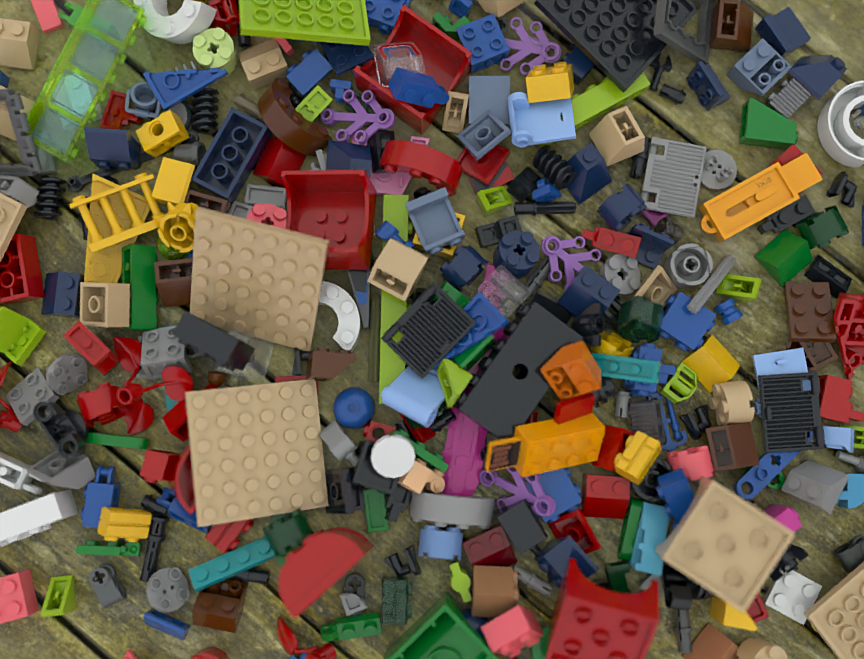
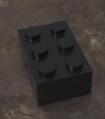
M187 311L184 312L172 333L179 338L178 343L194 349L199 355L205 358L208 357L215 364L234 371L235 368L243 371L256 349Z

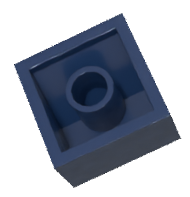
M84 128L89 159L98 168L110 169V167H117L124 171H129L130 168L138 169L141 145L127 130Z
M585 265L574 277L557 301V304L576 317L591 304L602 303L603 314L620 290Z
M69 272L46 273L45 298H43L41 315L80 318V282H84V275Z
M569 535L550 540L534 558L538 562L539 568L553 579V584L559 589L569 558L576 559L578 569L586 578H589L599 569Z

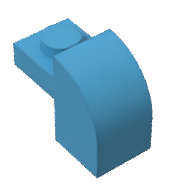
M846 473L849 475V478L836 504H838V507L855 508L864 502V474Z

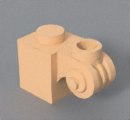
M418 458L415 459L411 470L399 477L397 482L411 492L418 494L421 493L424 485L427 491L433 493H440L445 487L444 474L434 468L432 470L426 467L427 463Z

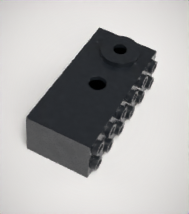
M536 302L526 303L524 306L521 304L514 313L515 319L503 328V336L500 340L496 339L494 341V344L490 347L491 353L488 357L484 356L478 364L479 370L476 374H471L473 377L452 406L498 440L514 437L515 427L525 423L550 387V384L541 372V368L562 347L582 341L583 339L581 335ZM515 365L518 367V375L516 377L512 373Z

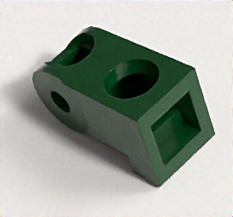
M621 560L604 564L607 581L611 585L613 592L632 594L627 586L625 573L631 572L629 563Z

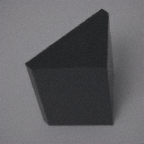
M526 499L494 511V514L520 555L548 537Z

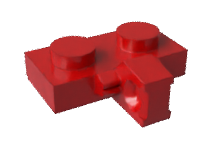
M111 90L99 128L122 130L123 126H129V123L141 126L144 118L135 117V114L126 112V94Z

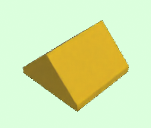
M163 157L151 197L164 206H167V202H170L173 206L184 203L195 165Z
M713 334L706 338L697 350L694 349L681 361L697 373L698 382L708 393L713 391V384L727 382L732 379L740 367V364Z
M719 596L712 597L710 617L725 626L751 631L758 629L746 611L744 613Z

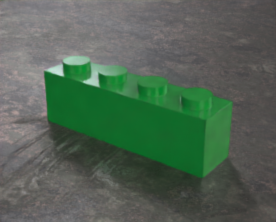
M130 244L122 247V284H130L129 327H123V331L144 332L157 329L158 316L156 315L158 296L156 295L154 262H157V254L155 253L154 246Z

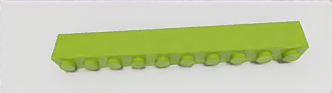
M384 194L383 222L386 220L399 230L398 235L407 242L408 234H412L413 224L409 222V215L405 203L410 202L409 195ZM383 242L382 251L386 246L387 242ZM381 290L379 404H383L381 398L382 390L386 386L389 387L407 368L406 363L381 337L411 307V304H407V300L403 301L384 290ZM398 331L392 339L397 343L404 335Z

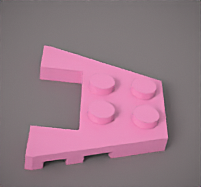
M354 133L351 136L352 144H359L354 138ZM361 135L359 140L363 139L364 135ZM411 136L410 142L428 146L430 138ZM371 166L370 180L377 191V195H404L413 176L403 172L396 174L372 173Z

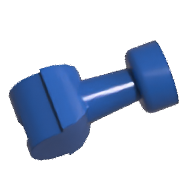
M386 220L374 233L383 242H388L390 238H393L412 249L415 247V244L410 240L405 242L398 235L399 230Z

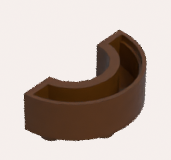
M281 77L276 78L258 100V109L263 121L273 134L290 148L308 156H317L316 151L321 149L323 151L328 145V140L332 141L333 139L324 126L308 121L301 113L295 110L290 101V96L294 92L289 88L286 80Z

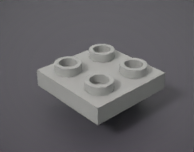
M39 367L5 395L20 423L25 426L35 419L33 409L37 403L55 402L60 398L56 392L49 388L46 383V374ZM46 407L45 415L48 417L51 410L49 407Z

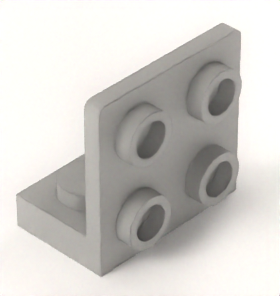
M176 326L143 332L141 366L149 380L162 378V371L169 366H179L188 373L192 372V365L185 353L186 346L178 343L179 338L172 334Z

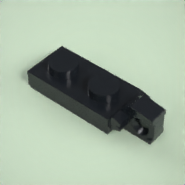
M803 195L800 199L765 218L767 223L757 229L761 235L771 229L774 234L776 232L779 233L816 211L807 196Z
M397 483L394 495H387L384 507L387 508L384 519L392 522L397 521L399 512L403 513L405 508L407 509L412 495L410 490Z

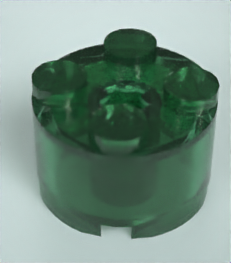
M634 296L632 300L624 302L620 307L617 326L620 337L634 343H639L640 340H647L646 343L657 341L661 334L663 306L648 301L643 296Z

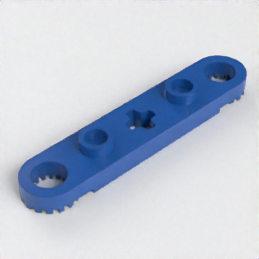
M813 431L807 432L808 442H811L814 437ZM801 451L764 453L759 458L760 465L751 466L735 481L734 493L744 500L754 498ZM772 457L777 458V460L775 461L776 464L774 465L770 463L772 461ZM743 482L747 483L750 487V493L747 495L741 490Z

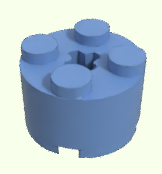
M424 525V529H420L418 556H423V552H427L426 556L432 558L453 560V555H456V560H461L463 533H460L459 528L447 527L445 531H438L439 526Z

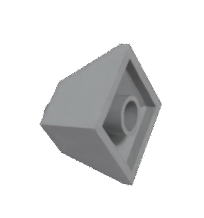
M58 450L26 469L29 474L51 485L72 489H80L96 478L88 456L82 454L77 457H63Z

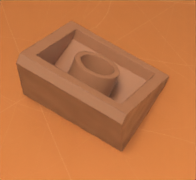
M707 622L691 642L692 652L681 655L684 659H737L738 656L736 654L739 647Z

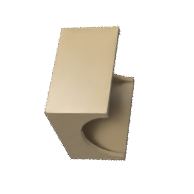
M702 476L699 480L700 485L696 496L686 514L670 536L663 543L657 545L655 551L663 560L744 613L793 539L795 533L717 482Z

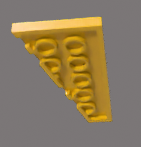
M93 174L91 196L119 185ZM128 190L141 220L145 221L150 210L146 198ZM120 193L107 196L120 227H123L125 231L133 228L131 225L133 223ZM99 200L91 202L89 212L100 236L103 235L104 239L112 236L111 231L113 230ZM88 231L84 282L117 283L122 273V247L135 244L138 236L91 253L88 245L91 244L90 239L92 238Z

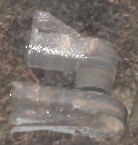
M858 109L854 113L850 114L849 122L853 120L856 116H858L862 111ZM859 117L853 122L856 127L852 131L858 137L864 139V119Z

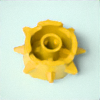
M167 202L169 211L166 214L155 215V219L160 223V228L158 229L159 237L167 247L172 246L177 253L190 252L194 249L195 215L199 206L194 203H181L173 206L170 202Z

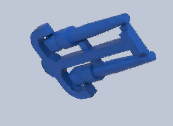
M660 392L649 394L647 400L650 401L652 398H656V400L661 401L660 396L664 395ZM666 398L670 418L666 419L661 401L666 442L664 445H661L662 450L673 451L676 446L686 443L687 433L686 430L679 432L680 426L677 423L672 402ZM671 422V430L674 431L673 438L680 441L674 442L671 440L667 423Z

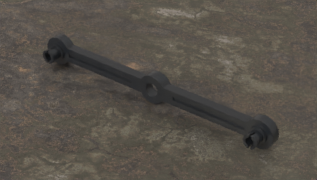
M187 131L189 138L179 144L199 142V136L194 131ZM175 146L169 149L168 151L164 152L160 156L174 151ZM146 152L141 153L138 169L142 166V163L155 157ZM110 167V169H100L82 177L72 176L69 178L67 185L73 192H80L85 185L92 183L93 174L103 178L105 175L111 176L123 170L117 167Z

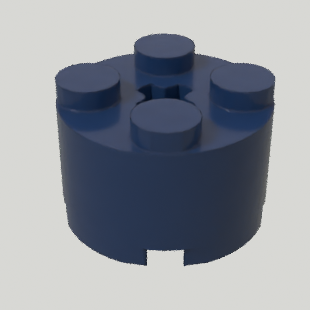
M629 183L621 187L623 190L621 193H613L596 211L609 227L616 232L621 228H625L632 221L630 217L633 218L636 214L639 215L647 208L645 201Z
M511 231L502 237L493 253V264L499 273L502 272L509 279H521L531 271L540 256V248L533 234L527 231Z
M471 245L460 246L454 253L456 257L451 262L447 261L440 268L441 276L459 292L464 291L462 286L464 287L466 284L469 286L484 270L482 265L486 266L489 263Z

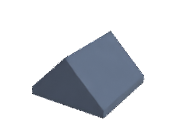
M488 110L458 134L457 137L477 162L512 132Z

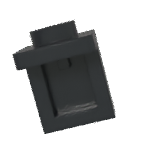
M526 167L514 178L507 191L516 200L523 202L537 187V181L541 178L529 167Z

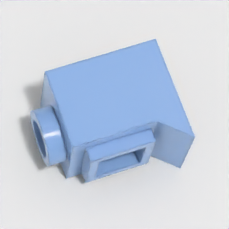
M823 426L826 448L844 450L846 448L850 453H854L855 429Z

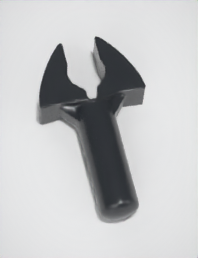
M661 52L649 64L655 70L649 87L651 91H657L662 73L664 71L670 72L672 69L669 55L666 57L665 63L660 66L659 58Z

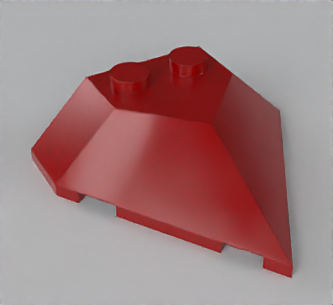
M839 293L833 312V320L847 380H851L855 375L853 371L860 364H864V294Z

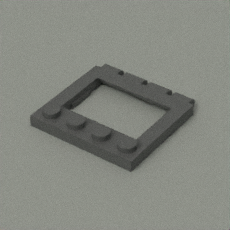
M657 0L653 36L696 63L702 61L704 65L708 64L714 0H695L701 4L697 41L692 34H685L684 29L680 26L672 25L671 20H669L672 0Z
M1 89L0 102L6 103L24 164H0V175L34 176L38 174V171L42 170L38 155L32 154L37 150L32 134L26 133V131L31 130L26 113H20V110L24 109L20 93H15L14 89Z

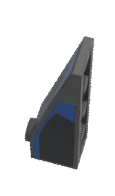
M371 262L370 270H347L365 330L370 329L371 283L367 282L372 271Z

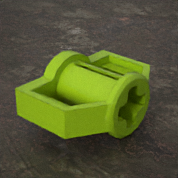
M679 363L676 367L675 375H670L667 378V383L664 384L660 393L674 404L688 400L697 389V373L684 363ZM680 371L691 379V383L679 375ZM670 386L684 396V398L678 397L669 390Z
M458 560L449 562L452 571L450 576L452 588L460 592L464 603L472 600L469 591L471 582L468 572L460 568Z

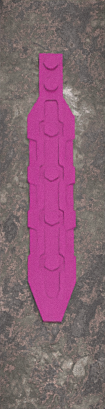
M487 265L482 294L501 312L500 308L506 275L502 272L499 273L495 266ZM504 327L491 334L494 337V341L501 339L504 334L502 332ZM490 349L484 356L488 357L492 350ZM481 359L468 371V373H477V371L479 370L478 364L481 361ZM452 407L451 410L456 415V420L449 423L445 449L442 451V456L445 458L443 462L448 464L449 467L443 473L445 487L441 494L472 496L480 482L479 474L482 472L484 462L481 460L480 452L485 446L487 431Z

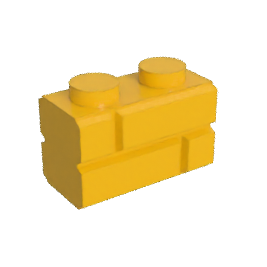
M637 431L634 436L630 435L625 443L626 449L623 453H618L614 460V467L619 475L640 485L662 448L658 440Z
M103 507L97 532L104 536V540L118 541V537L125 538V541L138 542L139 538L146 539L148 537L152 514L142 509Z

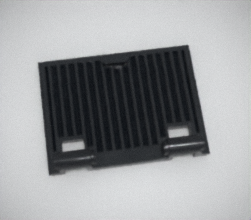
M433 282L383 334L381 339L423 379L477 322ZM435 293L439 299L431 305L428 300ZM400 331L404 336L396 343L392 338Z
M817 373L758 375L765 453L823 449L825 436L824 429L821 427L819 392L821 391ZM802 380H810L811 390L803 391ZM807 432H815L816 442H808Z

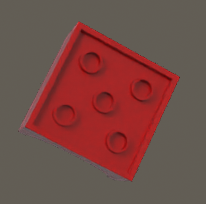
M403 5L400 9L397 23L384 45L411 44L420 55H417L413 48L408 45L384 47L382 51L387 58H384L380 51H378L373 60L363 67L357 65L353 71L359 91L362 93L366 90L372 91L380 106L390 109L397 118L423 135L445 104L434 103L432 108L396 100L388 86L396 67L432 76L438 85L445 88V92L448 94V91L455 92L470 73L472 52ZM404 46H408V47H410V49L413 51V53H414L415 55H413L407 47H406V48H396V49H386V51L388 52V54H389L390 57H391V58H389L388 55L386 54V52L384 51V49H385V48H394V47H404Z
M281 171V178L284 182L287 196L286 230L329 240L324 270H370L377 191L366 171Z
M569 558L549 622L545 659H645L660 621L658 581L651 580L649 588L640 593L622 594L612 592L589 581L578 569L576 559Z

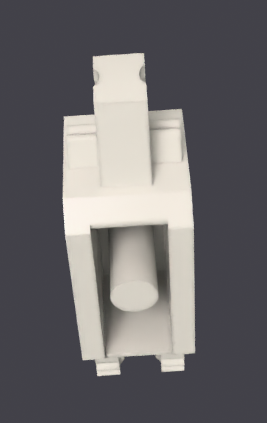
M0 452V483L14 489H25L32 493L40 494L42 489L31 484L33 478L40 482L45 481L27 472L26 469L30 468L31 465Z

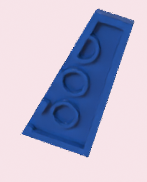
M481 292L463 309L477 323L440 360L434 369H438L443 359H454L510 323Z

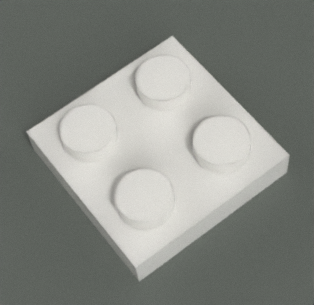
M793 570L787 574L781 571L784 576L776 582L772 581L763 599V603L804 625L807 619L804 613L814 605L822 586Z

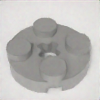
M615 254L609 257L601 267L600 276L620 290L617 296L628 295L641 285V275L636 258ZM620 271L623 273V280L621 276H618V272Z

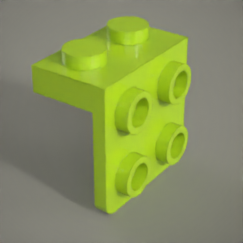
M2 306L0 307V352L4 353L15 364L22 366L47 331L34 320Z

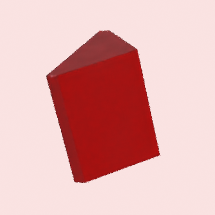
M270 137L253 175L285 188L281 178V171H300L307 155L290 148L279 138Z
M580 508L569 513L566 510L559 514L560 518L552 523L547 522L556 539L569 535L586 554L602 548Z

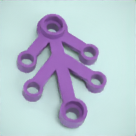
M512 18L510 26L517 32L522 42L505 38L510 49L520 51L501 61L500 66L503 71H510L514 64L531 53L538 54L539 56L531 62H525L520 66V72L524 76H527L529 73L523 72L524 66H529L531 70L533 66L541 65L544 62L555 63L560 59V46L555 42H549L539 21H534L530 25V30L533 35H537L542 46L533 44L523 27L521 18ZM520 21V26L514 27L513 23ZM539 25L540 30L537 32L533 31V26ZM549 50H554L555 54L554 56L550 57L547 55V52ZM504 62H510V67L504 68Z
M349 89L343 93V99L348 104H351L356 113L335 112L332 108H326L321 112V121L329 127L336 125L338 121L354 122L346 130H338L336 132V139L339 142L347 143L355 133V140L359 144H365L379 129L385 130L393 127L395 123L394 113L390 109H382L376 101V96L373 92L366 90L362 93L361 98L376 113L368 114L357 100V95ZM371 95V98L366 100L367 96ZM366 123H373L365 131L359 130ZM345 134V137L340 139L341 135ZM364 135L363 139L359 140V137Z
M547 236L541 242V250L549 258L550 272L548 273V279L551 282L560 281L562 278V273L558 268V258L564 263L566 277L564 291L575 277L574 270L578 273L584 267L579 263L580 261L589 260L596 262L601 258V252L598 249L576 254H568L563 250L570 247L574 249L583 248L585 246V239L581 236L562 241L556 236ZM577 239L581 242L580 246L576 245ZM548 243L553 244V250L548 248ZM592 252L596 253V259L592 258ZM553 272L557 273V279L552 277Z
M508 467L507 470L512 474L516 485L498 476L496 470L487 472L485 469L480 472L479 480L482 485L490 487L495 484L515 494L510 497L502 496L496 502L498 509L505 507L502 501L508 506L526 499L534 504L530 506L534 513H538L541 516H550L555 512L556 503L551 496L544 493L539 482L540 474H535V479L531 476L525 477L532 485L535 492L533 494L529 491L523 477L513 467Z

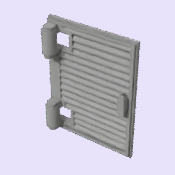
M657 137L651 138L643 187L640 197L645 201L647 210L695 218L707 150L706 146ZM658 146L664 147L663 155L656 154ZM649 193L656 194L654 203L648 202Z

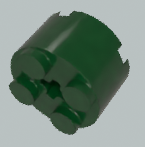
M836 205L824 208L825 213L823 211L818 213L817 211L795 225L800 236L808 241L810 250L816 247H825L831 243L830 239L834 237L840 238L849 233L848 227Z
M300 508L263 528L264 535L276 557L285 553V550L293 549L300 545L308 536L314 534Z

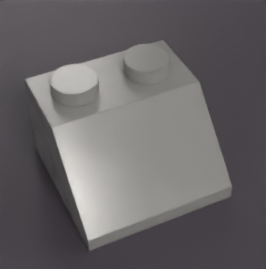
M808 459L790 471L781 491L797 501L831 515L849 475Z

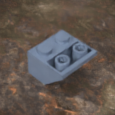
M762 38L731 68L726 76L740 89L763 96L792 66Z

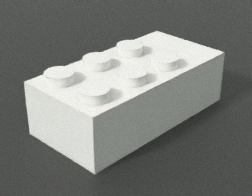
M66 490L52 493L1 512L0 548L17 540L28 538L33 534L52 528L51 524L79 514L72 491Z

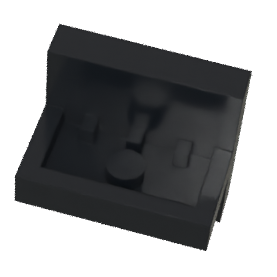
M355 467L325 470L328 496L326 513L350 514L354 513V511L365 509L362 485L351 484L350 472H353Z

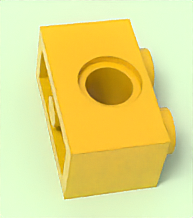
M171 110L161 113L159 117L151 122L144 123L141 128L136 130L144 151L155 158L189 138L180 116Z

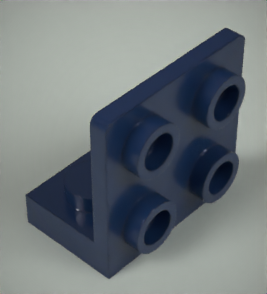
M790 7L783 9L774 16L768 14L754 28L761 39L763 38L782 57H785L811 40V37Z
M320 42L324 56L330 62L337 76L354 69L357 65L360 66L374 59L369 46Z
M702 61L698 62L686 77L689 88L695 91L700 105L705 107L707 112L730 98V95L709 63L704 65Z
M635 224L626 233L642 238L636 260L639 265L651 270L660 264L665 251L675 243L668 234L663 232L656 233L645 224Z

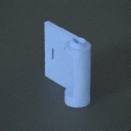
M515 92L509 95L507 100L510 130L512 132L511 140L515 146L526 147L528 145L576 139L571 98L529 103L528 95L524 92Z
M803 348L752 355L758 391V375L808 372ZM802 380L803 391L811 390L810 380ZM758 397L753 403L754 413L762 419L760 397Z
M408 366L389 387L386 386L382 390V403L421 425L429 427L437 415L438 407L445 400L436 372L437 369L433 368L422 379Z

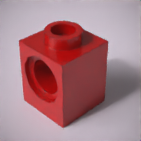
M371 421L370 424H366L363 436L366 437V440L376 443L377 439L373 436V431L376 428H382L386 436L391 430L396 431V427Z

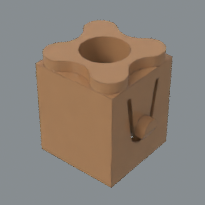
M473 565L471 585L472 616L497 618L517 606L519 595L517 570H513V567Z

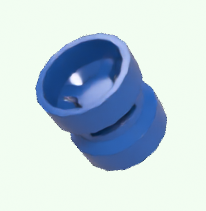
M732 297L714 307L717 314H722L721 321L725 326L743 316L740 309L734 308L735 301Z

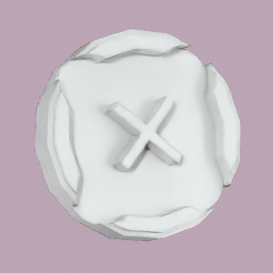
M401 435L383 436L376 441L372 448L371 461L373 467L379 474L385 477L397 478L405 475L414 465L415 453L413 445L407 438Z

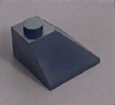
M833 55L802 56L788 73L816 98L820 99L844 74L847 68L840 58H835Z
M328 140L326 170H365L370 178L372 163L370 146Z
M592 142L567 161V165L571 164L573 171H576L577 175L566 189L578 205L612 182L605 160Z

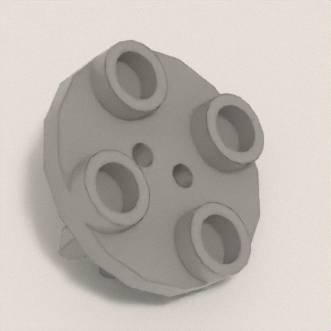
M708 151L705 156L701 185L711 191L725 189L736 178V162L725 151Z
M69 353L62 355L45 368L47 371L46 383L51 390L59 395L72 392L87 383L88 366L85 360L77 354Z
M167 567L152 574L146 587L147 600L156 610L167 613L175 611L184 605L185 601L190 597L188 581L179 568Z

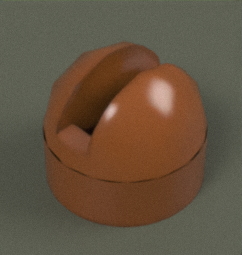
M218 371L208 372L209 384H215L219 387L224 383L225 373Z

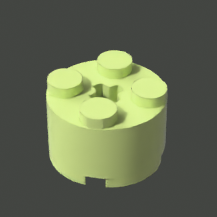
M222 28L206 29L193 38V54L202 70H210L209 68L226 69L228 75L234 71L239 60L238 50L230 35Z

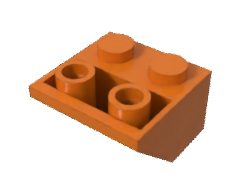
M583 340L562 347L541 368L542 374L561 401L601 389L602 370Z

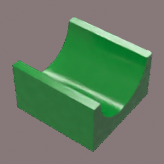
M446 591L386 650L383 659H508V657L491 651L488 642L465 619L455 604L453 596Z

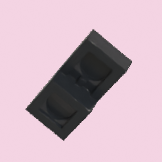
M517 215L475 228L480 248L498 244L502 237L511 231H522Z

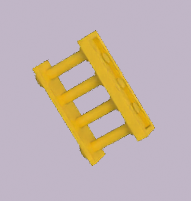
M145 172L134 176L135 180L87 198H85V195H81L72 199L73 203L69 204L70 209L78 207L91 235V244L88 245L91 253L160 227V223L155 219V215L164 214V212L160 211L156 200L151 197L152 190L148 181L154 179L153 174L147 176ZM140 185L152 211V221L145 223L144 220H141L129 194V188ZM120 193L133 223L131 225L133 228L125 231L123 227H120L107 196ZM96 200H99L113 230L111 231L112 236L105 239L103 235L100 236L86 205Z

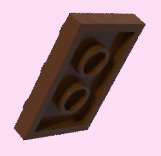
M785 282L783 287L789 341L834 343L836 332L829 282Z

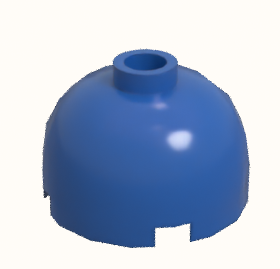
M350 387L337 395L333 403V413L336 420L342 426L349 429H359L366 426L372 420L375 414V402L366 390L359 387Z

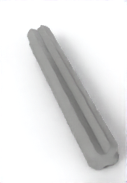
M727 255L687 305V309L691 313L696 314L734 266L736 258H733L732 255Z

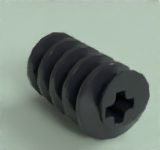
M204 88L192 95L194 98L192 100V105L194 106L192 108V129L198 133L215 135L218 130L212 128L218 126V122L212 120L218 118V114L213 113L219 110L217 105H213L219 102L217 97H213L219 95L217 89Z
M549 144L544 145L536 153L533 159V166L541 174H544V177L549 179L552 184H555L558 190L567 188L576 178L577 172L573 171L571 164L567 165L568 162L565 159L562 160L560 154L556 155L557 152L554 149L551 150Z
M42 175V178L38 180V184L41 187L37 188L41 195L36 197L40 203L35 204V208L39 211L34 212V217L48 221H58L55 217L62 216V213L56 210L57 208H63V205L58 203V200H64V197L59 195V192H65L66 190L60 187V184H66L67 181L55 176Z

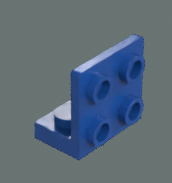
M494 14L456 29L462 46L472 52L470 74L496 65L504 58H508L510 49Z

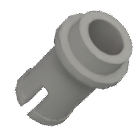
M617 391V395L614 396L616 397L614 416L620 417L622 408V417L628 418L629 399H632L630 392Z

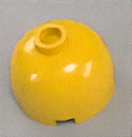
M605 331L599 334L601 335V346H590L592 353L630 357L634 350V346L630 347L632 343L625 337L615 332H611L610 335L605 334Z

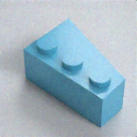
M642 501L630 561H626L635 570L658 576L662 575L663 559L655 551V548L666 540L667 526L671 517H668L664 506Z

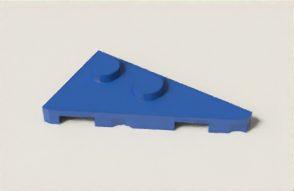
M209 68L210 70L191 69L178 70L177 72H145L143 75L163 109L168 110L228 75L226 69Z

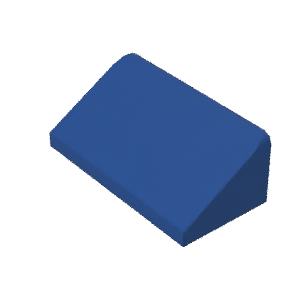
M151 609L144 614V623L180 640L186 638L190 628L189 624L155 609Z

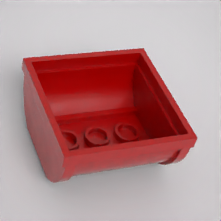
M345 527L330 528L326 531L322 529L308 536L302 542L303 546L293 550L285 557L287 563L282 566L279 574V592L283 604L294 619L374 547L364 535L356 530Z

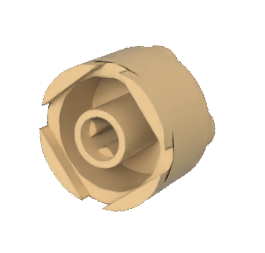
M737 380L712 385L713 397L709 398V404L712 410L715 409L718 426L746 423L753 420L754 407L750 408L749 400H753V396L747 382Z
M760 638L745 640L739 646L736 654L738 659H788L786 652L781 647Z

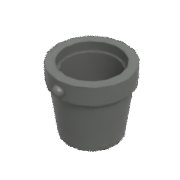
M203 142L176 145L174 159L193 164L195 169H197L206 153L205 145Z

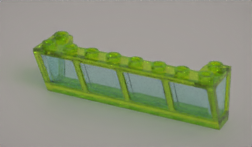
M128 0L87 1L27 118L31 130L26 131V133L32 134L35 145L65 162L70 160V158L73 160L80 150V147L77 146L78 140L83 141L85 138L84 128L88 121H94L98 113L95 110L98 102L102 104L108 94V92L104 91L107 84H113L117 73L114 72L117 65H123L127 54L124 53L127 46L132 47L137 38L134 32L138 28L142 30L147 21L143 8Z

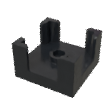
M369 440L360 441L357 449L360 452L355 470L350 472L351 484L362 485L377 490L378 493L384 495H394L399 477L389 478L379 474L371 461L372 448L375 442Z

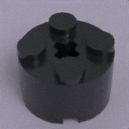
M656 458L640 485L630 481V491L637 497L648 501L662 500L656 489L657 486H660L657 477L672 472V468L665 461ZM649 474L653 475V477L651 478V483L647 482Z

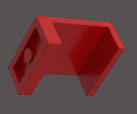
M80 321L62 335L104 376L120 361Z

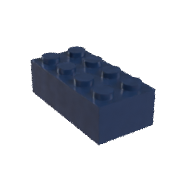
M231 107L191 180L198 187L233 204L272 136L271 130L267 125Z

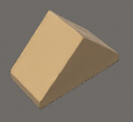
M448 91L449 100L446 103L442 130L461 133L464 127L469 94Z

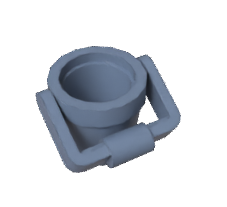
M138 82L132 86V89H127L126 112L135 114V117L145 119L159 117L161 104L148 82ZM130 100L135 104L136 109L130 108Z

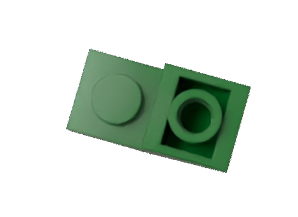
M439 11L432 16L433 26L453 40L459 41L456 29L473 22L463 16L452 26L450 19L445 15L442 16Z

